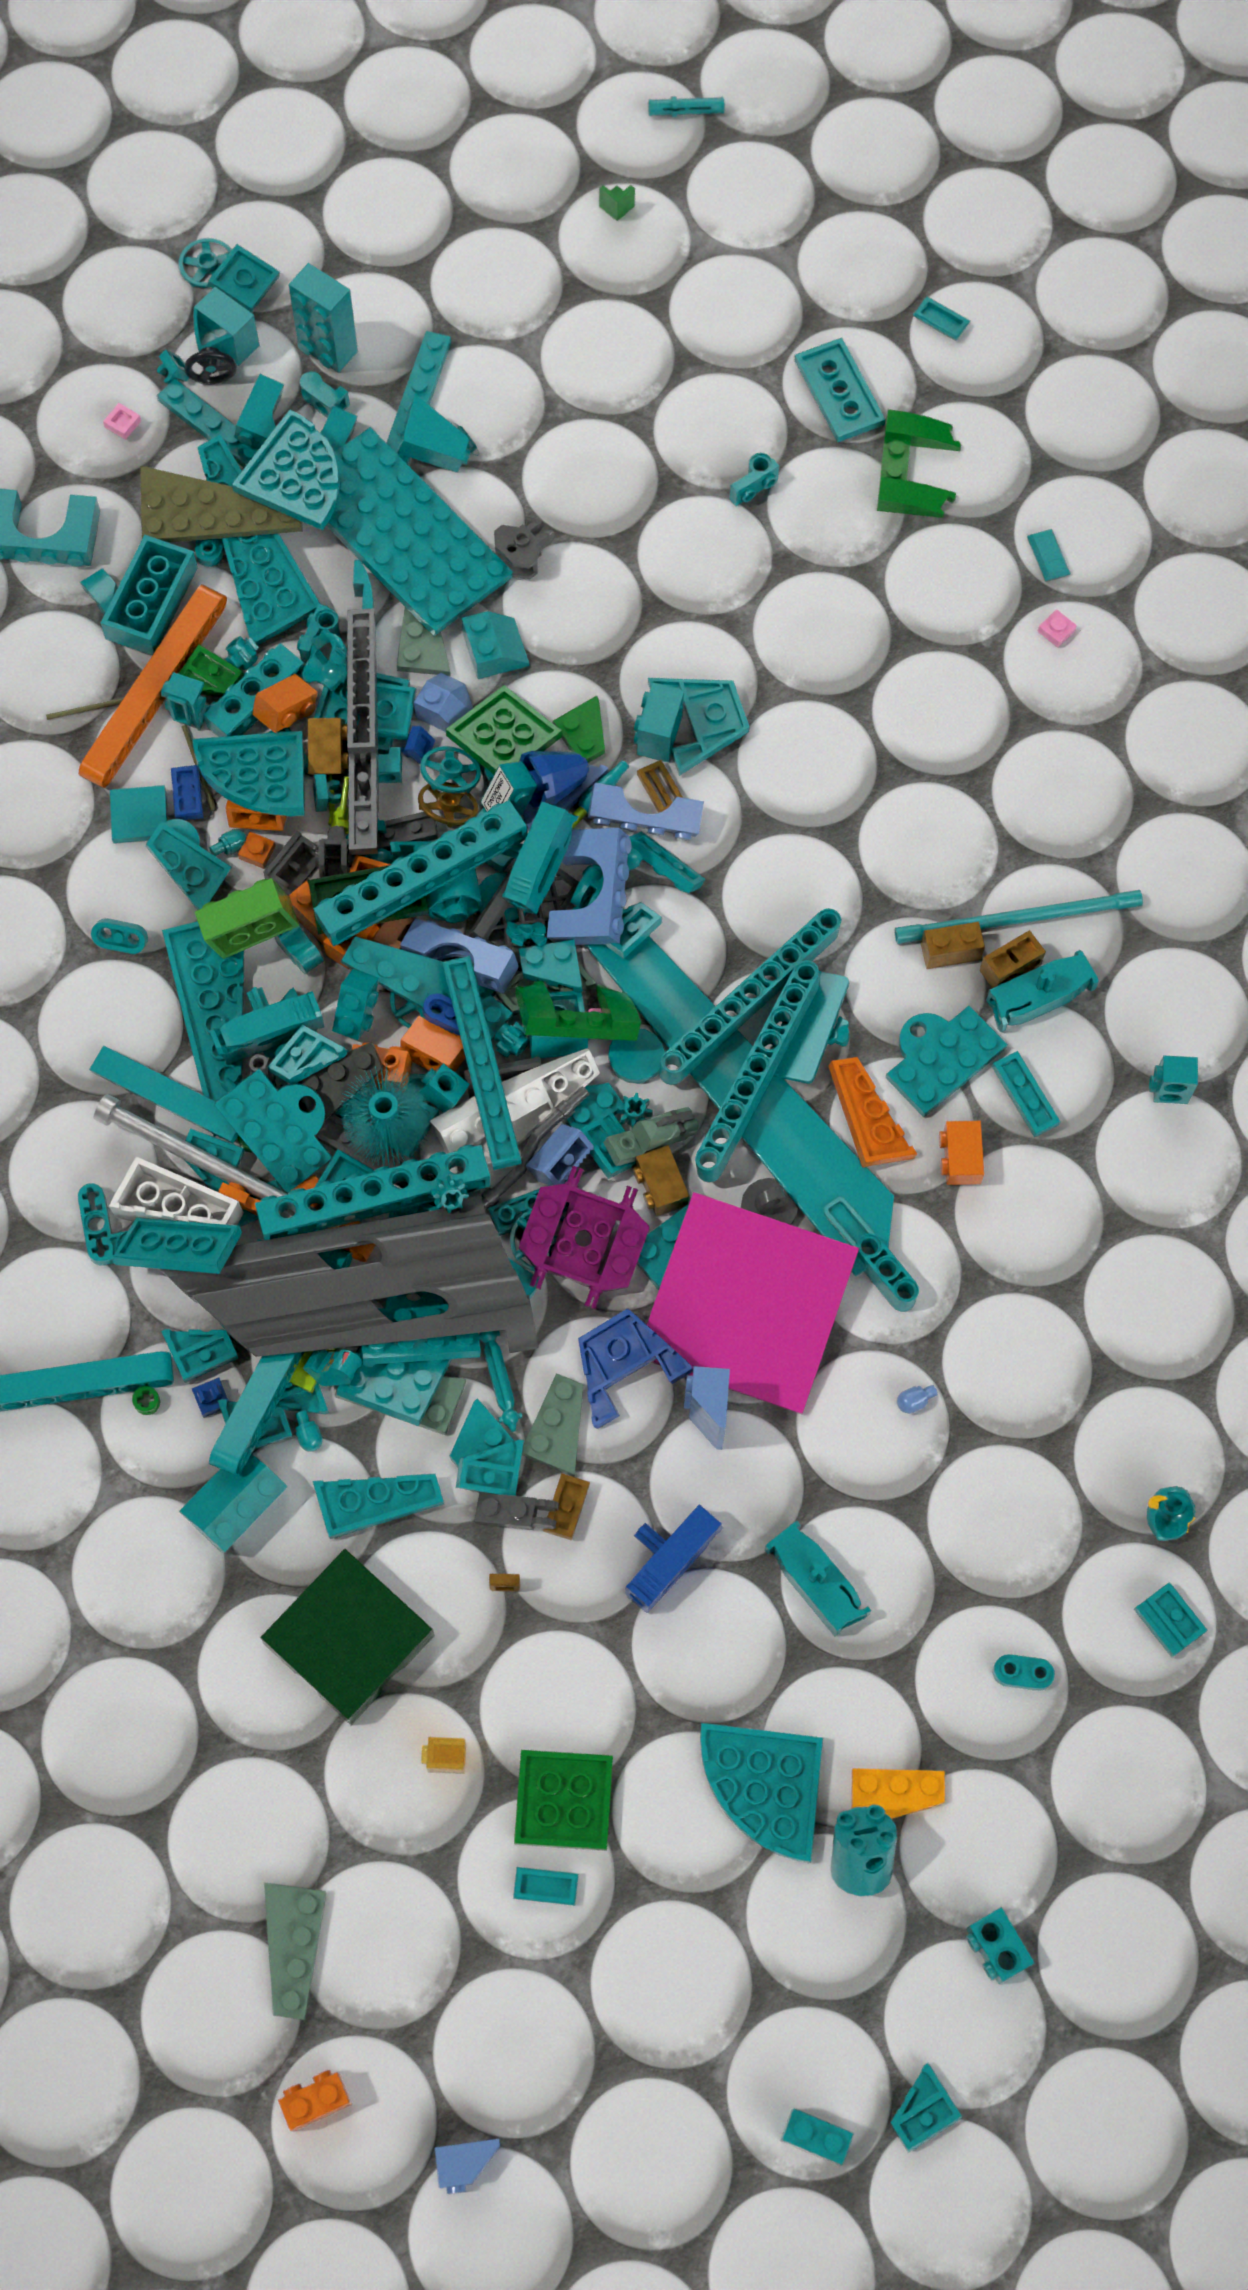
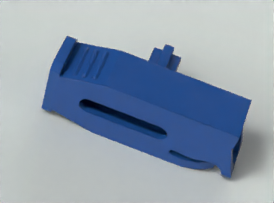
M700 1504L667 1540L662 1538L648 1524L644 1523L634 1534V1537L654 1555L627 1584L625 1594L643 1611L648 1613L704 1552L712 1539L723 1529L722 1523Z

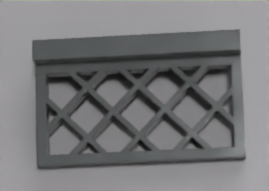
M514 864L467 935L472 938H483L489 944L495 945L488 940V937L492 931L502 929L505 939L503 946L511 950L512 947H518L519 945L511 943L510 938L506 934L507 923L504 912L506 909L515 907L507 902L502 895L506 890ZM559 868L554 881L563 880L572 888L567 895L558 896L555 882L553 881L550 887L552 897L544 898L542 903L553 901L555 910H566L579 881ZM540 905L537 913L538 919L525 921L523 910L517 908L520 922L515 924L532 925L536 922H541L545 925L549 917H543ZM499 920H500V921H501V925L496 926L497 923H498ZM547 925V927H546V933H545V937H546V938H547L548 925ZM529 939L523 943L525 947H531L530 944L537 946L533 940ZM517 960L519 966L517 970L522 972L521 962Z

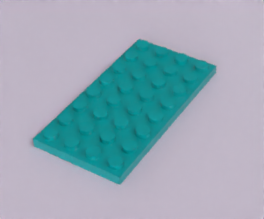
M371 427L334 452L340 476V489L335 510L326 526L433 636H436L513 577V571Z

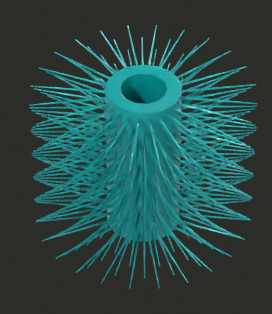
M381 1068L382 1092L378 1075L379 1092L371 1073L372 1089L369 1091L365 1084L362 1083V1089L364 1090L362 1092L358 1089L355 1090L364 1097L357 1094L358 1096L351 1094L354 1096L351 1099L356 1103L342 1104V1106H350L341 1109H350L349 1113L343 1115L349 1117L342 1118H352L349 1119L352 1121H342L346 1123L343 1124L345 1126L350 1125L347 1124L350 1122H354L351 1123L354 1125L347 1128L343 1126V1128L351 1132L348 1133L350 1134L347 1135L348 1137L354 1138L357 1141L353 1143L355 1146L358 1145L356 1149L360 1145L362 1147L365 1145L366 1147L363 1151L369 1146L371 1148L369 1153H374L376 1148L377 1155L379 1156L378 1152H380L385 1163V1153H381L382 1149L385 1152L387 1151L389 1162L388 1142L390 1143L392 1157L393 1144L398 1160H400L398 1151L401 1148L403 1149V1147L409 1151V1146L406 1145L408 1142L415 1145L407 1137L414 1141L412 1138L420 1141L411 1132L416 1131L418 1132L417 1134H420L421 1131L428 1129L426 1127L424 1129L420 1128L429 1126L428 1124H420L430 1122L425 1120H429V1118H422L421 1120L423 1121H418L421 1117L429 1116L425 1114L428 1112L424 1110L427 1109L424 1107L427 1105L421 1102L419 1104L422 1107L417 1108L419 1107L417 1103L421 1099H426L420 1095L414 1098L415 1095L413 1096L412 1094L416 1092V1088L413 1089L412 1093L406 1094L407 1088L402 1095L401 1082L397 1080L395 1085L393 1076L391 1084L385 1076L384 1086Z

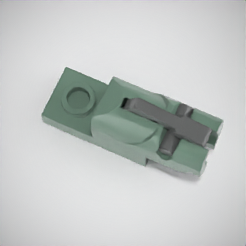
M689 1107L640 1120L631 1131L608 1136L604 1141V1145L614 1164L620 1166L636 1161V1156L686 1140L697 1133L699 1124L697 1119L694 1118L692 1110Z

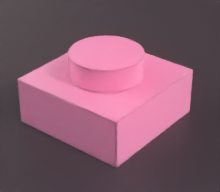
M118 403L103 423L105 428L126 440L140 424L141 418L139 414Z
M1056 609L1039 626L1038 632L1058 648L1075 632L1077 625Z

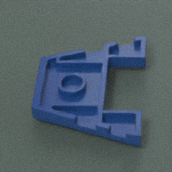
M628 1308L578 1338L584 1375H586L588 1386V1401L591 1404L592 1410L591 1419L596 1429L620 1416L607 1392V1388L656 1359L672 1384L692 1373L694 1369L689 1362Z

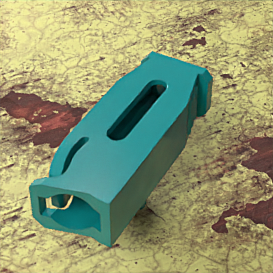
M541 802L524 843H519L501 853L516 859L506 890L502 895L512 906L537 915L538 908L547 895L569 847L572 837V825L579 816L570 814L563 808Z
M1078 950L1072 957L1053 960L990 989L986 1001L993 1010L997 1029L1003 1032L1006 1030L1007 1024L1014 1026L1026 1023L1068 1004L1087 988L1089 991L1095 990L1099 980L1083 951Z
M254 987L251 988V991L247 992L253 1011L233 1018L221 1028H213L209 1032L218 1055L228 1065L287 1043L302 1025L313 1031L322 1029L325 1026L313 991L269 1005L263 988Z
M795 1521L765 1546V1552L768 1555L772 1552L774 1553L777 1564H779L784 1576L836 1637L844 1628L864 1620L870 1615L871 1609L867 1606L864 1609L858 1610L861 1606V1601L851 1583L813 1539H810L800 1531L801 1525L798 1521Z

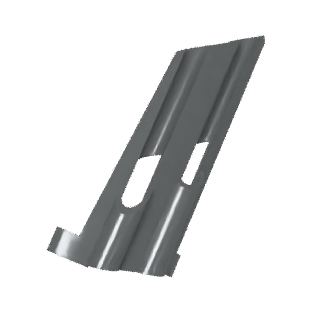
M480 1190L467 1192L469 1197L463 1198V1208L452 1209L450 1213L444 1208L235 1245L220 1274L160 1269L181 1291L208 1311L240 1345L255 1357L505 1330L509 1353L538 1348L529 1294L526 1295L521 1281L502 1246L498 1232L489 1214L483 1208ZM374 1243L379 1247L382 1258L380 1262L334 1270L317 1253ZM424 1291L443 1297L449 1307L443 1314L392 1322L375 1307L371 1300Z

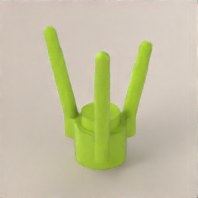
M328 775V782H329V781L333 780V776H332V775ZM348 776L344 779L340 807H337L335 811V804L329 803L328 825L331 827H343L345 834H349V808L346 807L349 792Z

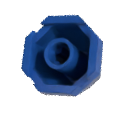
M529 751L521 754L519 762L522 761L537 784V788L530 800L531 806L535 808L540 807L541 802L551 805L557 804L582 784L589 772L587 760L576 752Z

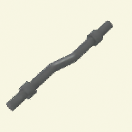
M583 1086L567 1101L562 1100L555 1107L556 1111L531 1133L520 1156L522 1164L516 1165L493 1188L489 1187L481 1194L484 1210L490 1206H495L501 1200L500 1196L525 1174L527 1170L526 1165L532 1159L541 1139L563 1119L567 1120L574 1114V1109L590 1095Z

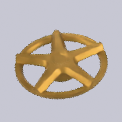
M449 782L442 784L447 787H460ZM427 784L418 794L419 810H422L433 820L447 824L448 828L464 825L467 820L476 817L478 814V804L471 793H441L437 789L433 790L431 785ZM427 789L437 799L436 802L424 803L423 795ZM464 795L468 796L472 801L474 810L460 805V799ZM431 810L443 811L445 818L436 815ZM454 812L469 817L465 819L454 820Z

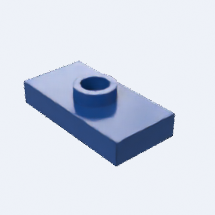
M198 766L171 768L175 819L193 820L204 818Z

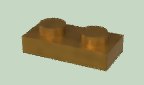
M561 1473L552 1500L559 1503V1509L557 1511H549L547 1518L556 1521V1527L554 1529H543V1532L572 1540L590 1482Z

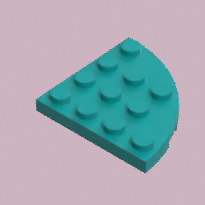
M289 410L233 482L232 488L235 493L323 531L330 521L338 501L340 476L336 457L327 438L323 437L315 429L311 421Z
M302 731L193 739L195 759L202 776L224 798L239 806L261 813L289 817L305 816L304 742Z
M701 1723L700 1746L704 1771L709 1786L727 1817L740 1831L763 1848L795 1861L811 1863L823 1738Z

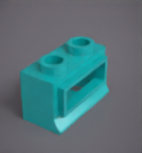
M174 672L170 680L165 681L161 696L166 698L165 709L170 711L173 721L188 726L192 724L198 731L201 730L205 721L203 714L209 706L205 704L206 697L200 695L204 682Z

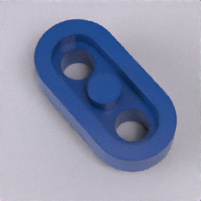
M442 994L429 995L425 999L422 1009L425 1019L460 1036L451 998ZM439 1009L441 1013L435 1014L432 1010Z

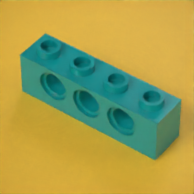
M282 643L268 650L263 660L256 666L250 667L237 684H232L228 687L221 699L207 707L203 714L207 727L218 737L243 735L258 721L252 715L256 695L248 694L252 691H258L259 693L293 674L303 679L304 662ZM271 673L278 674L275 677H267ZM232 709H239L236 713H229Z

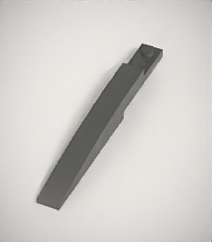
M374 608L347 610V748L349 753L350 855L378 854L379 759ZM357 714H360V720H359V723H358V726H357V721H358V715H357Z

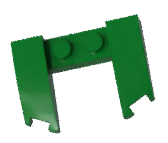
M888 409L877 511L943 518L945 512L940 508L946 500L953 503L956 493L922 483L907 481L910 446L960 452V442L954 441L950 433L953 429L952 424L919 414Z
M536 981L533 985L526 987H516L515 994L525 1035L637 1041L641 1021L637 1009L627 993L606 988V986L597 984L596 992L602 1013L596 1011L575 1012L571 1010H555L543 981Z

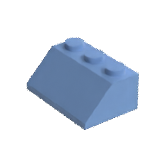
M694 1366L693 1376L687 1375L684 1409H690L689 1419L716 1449L722 1450L726 1429L730 1369Z

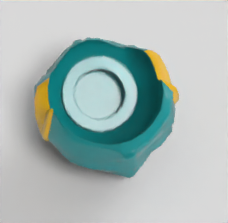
M1173 1486L1159 1489L1148 1501L1146 1516L1147 1523L1157 1540L1168 1541L1178 1539L1188 1533L1189 1525L1195 1520V1504L1188 1490L1183 1487Z

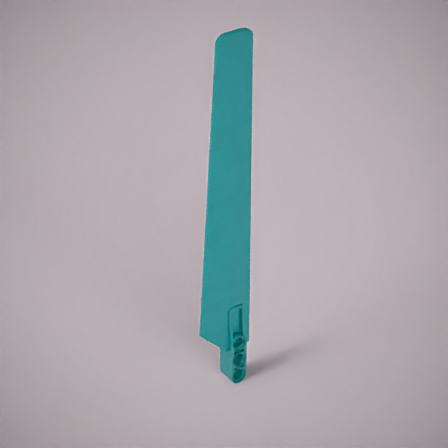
M592 896L581 907L576 906L572 910L587 907ZM650 936L624 959L605 944L585 945L619 988L627 993L637 1010L668 1048L673 1046L715 1007L707 996ZM715 1029L706 1030L710 1034L718 1033ZM739 1030L734 1032L690 1073L719 1110L753 1047ZM692 1046L686 1048L690 1052L699 1051L697 1048ZM755 1068L752 1071L759 1073L764 1071V1069ZM772 1077L742 1135L743 1140L822 1236L859 1248L851 1271L854 1276L857 1277L864 1272L895 1310L900 1312L911 1310L918 1297L919 1286L888 1249L894 1195L867 1167H862L860 1159L785 1079ZM743 1091L742 1093H740V1095L742 1096H749L752 1094V1092L750 1091ZM733 1114L728 1116V1119L736 1120L740 1116ZM870 1247L875 1253L866 1254L861 1248ZM889 1269L893 1275L890 1277L883 1276L879 1270ZM907 1291L911 1298H901L897 1292Z

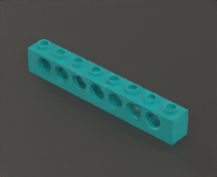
M510 800L502 804H495L488 812L479 817L470 818L463 826L454 831L449 830L436 841L421 845L414 853L407 857L396 859L389 867L371 873L362 882L347 886L342 893L333 898L322 900L313 908L316 920L334 947L523 842L528 834L527 825ZM492 828L499 829L498 831L493 833L488 832V830ZM466 842H474L471 846L463 845ZM443 855L450 856L448 859L445 860L439 859ZM418 869H426L422 873H415ZM394 882H400V883H401V884H400L399 886H397V887H392V886H390V885H391L392 883H394ZM369 896H377L374 900H365ZM346 909L352 910L349 914H341Z
M465 1145L455 1152L447 1154L446 1152L435 1153L428 1159L420 1161L410 1159L403 1162L400 1166L393 1168L384 1166L375 1169L373 1173L365 1175L352 1174L342 1181H325L318 1184L315 1188L307 1190L304 1188L294 1189L288 1195L264 1197L260 1202L255 1203L264 1240L325 1230L433 1202L436 1198L432 1197L430 1190L436 1189L437 1181L436 1179L433 1181L423 1180L422 1177L425 1174H433L436 1176V1179L440 1180L447 1178L449 1174L452 1175L455 1181L462 1178L465 1184L463 1189H466L467 1192L490 1187L491 1176L482 1146ZM458 1166L462 1167L464 1171L460 1174H454L450 1169ZM398 1181H405L408 1183V1186L399 1189L394 1184ZM376 1188L380 1190V1193L375 1196H369L366 1194V1191ZM344 1195L352 1198L348 1203H340L337 1200ZM313 1203L324 1205L322 1209L317 1211L309 1209ZM286 1210L295 1212L290 1218L281 1216V1213Z

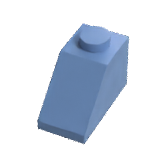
M500 2139L436 2147L435 2154L439 2188H446L447 2194L466 2192V2185H471L475 2182L500 2148Z

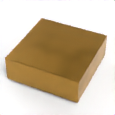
M489 1573L490 1590L519 1592L520 1574Z

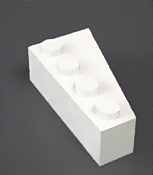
M135 1157L109 1204V1208L115 1218L134 1221L136 1218L238 1225L244 1213L239 1201L139 1157Z

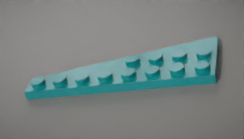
M219 434L198 446L197 449L206 480L232 486L242 470ZM279 533L222 538L248 635L257 645L264 643L308 618L311 612H315L320 602Z
M198 921L164 929L162 932L203 1096L217 1102L228 1093L220 1086L227 1077L236 1085L242 1082L243 1059L226 1065L225 1060L218 1055L209 1030L213 1028L219 1029L233 1018L243 1015L244 950L225 959L221 958L204 941Z

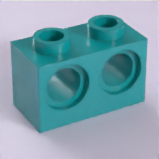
M1163 1055L1160 1064L1155 1065L1154 1076L1151 1075L1149 1079V1092L1154 1093L1155 1103H1189L1198 1085V1057Z
M1002 1907L966 1928L969 1933L966 1935V1939L975 1953L979 1951L985 1960L982 1966L991 1981L996 1979L997 1983L1001 1984L1035 1963ZM984 1925H991L996 1929L997 1938L995 1941L989 1942L983 1938L981 1930ZM1000 1953H1007L1013 1958L1014 1964L1011 1970H1005L1000 1967L998 1963Z

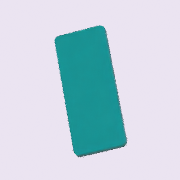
M819 971L818 991L773 1077L811 1084L814 1081L849 987V979L846 976ZM804 976V977H802L801 979H803V980H809V979H811L812 977H810V976ZM799 999L790 1000L791 1003H797L800 1001ZM783 1021L781 1026H785L788 1023Z

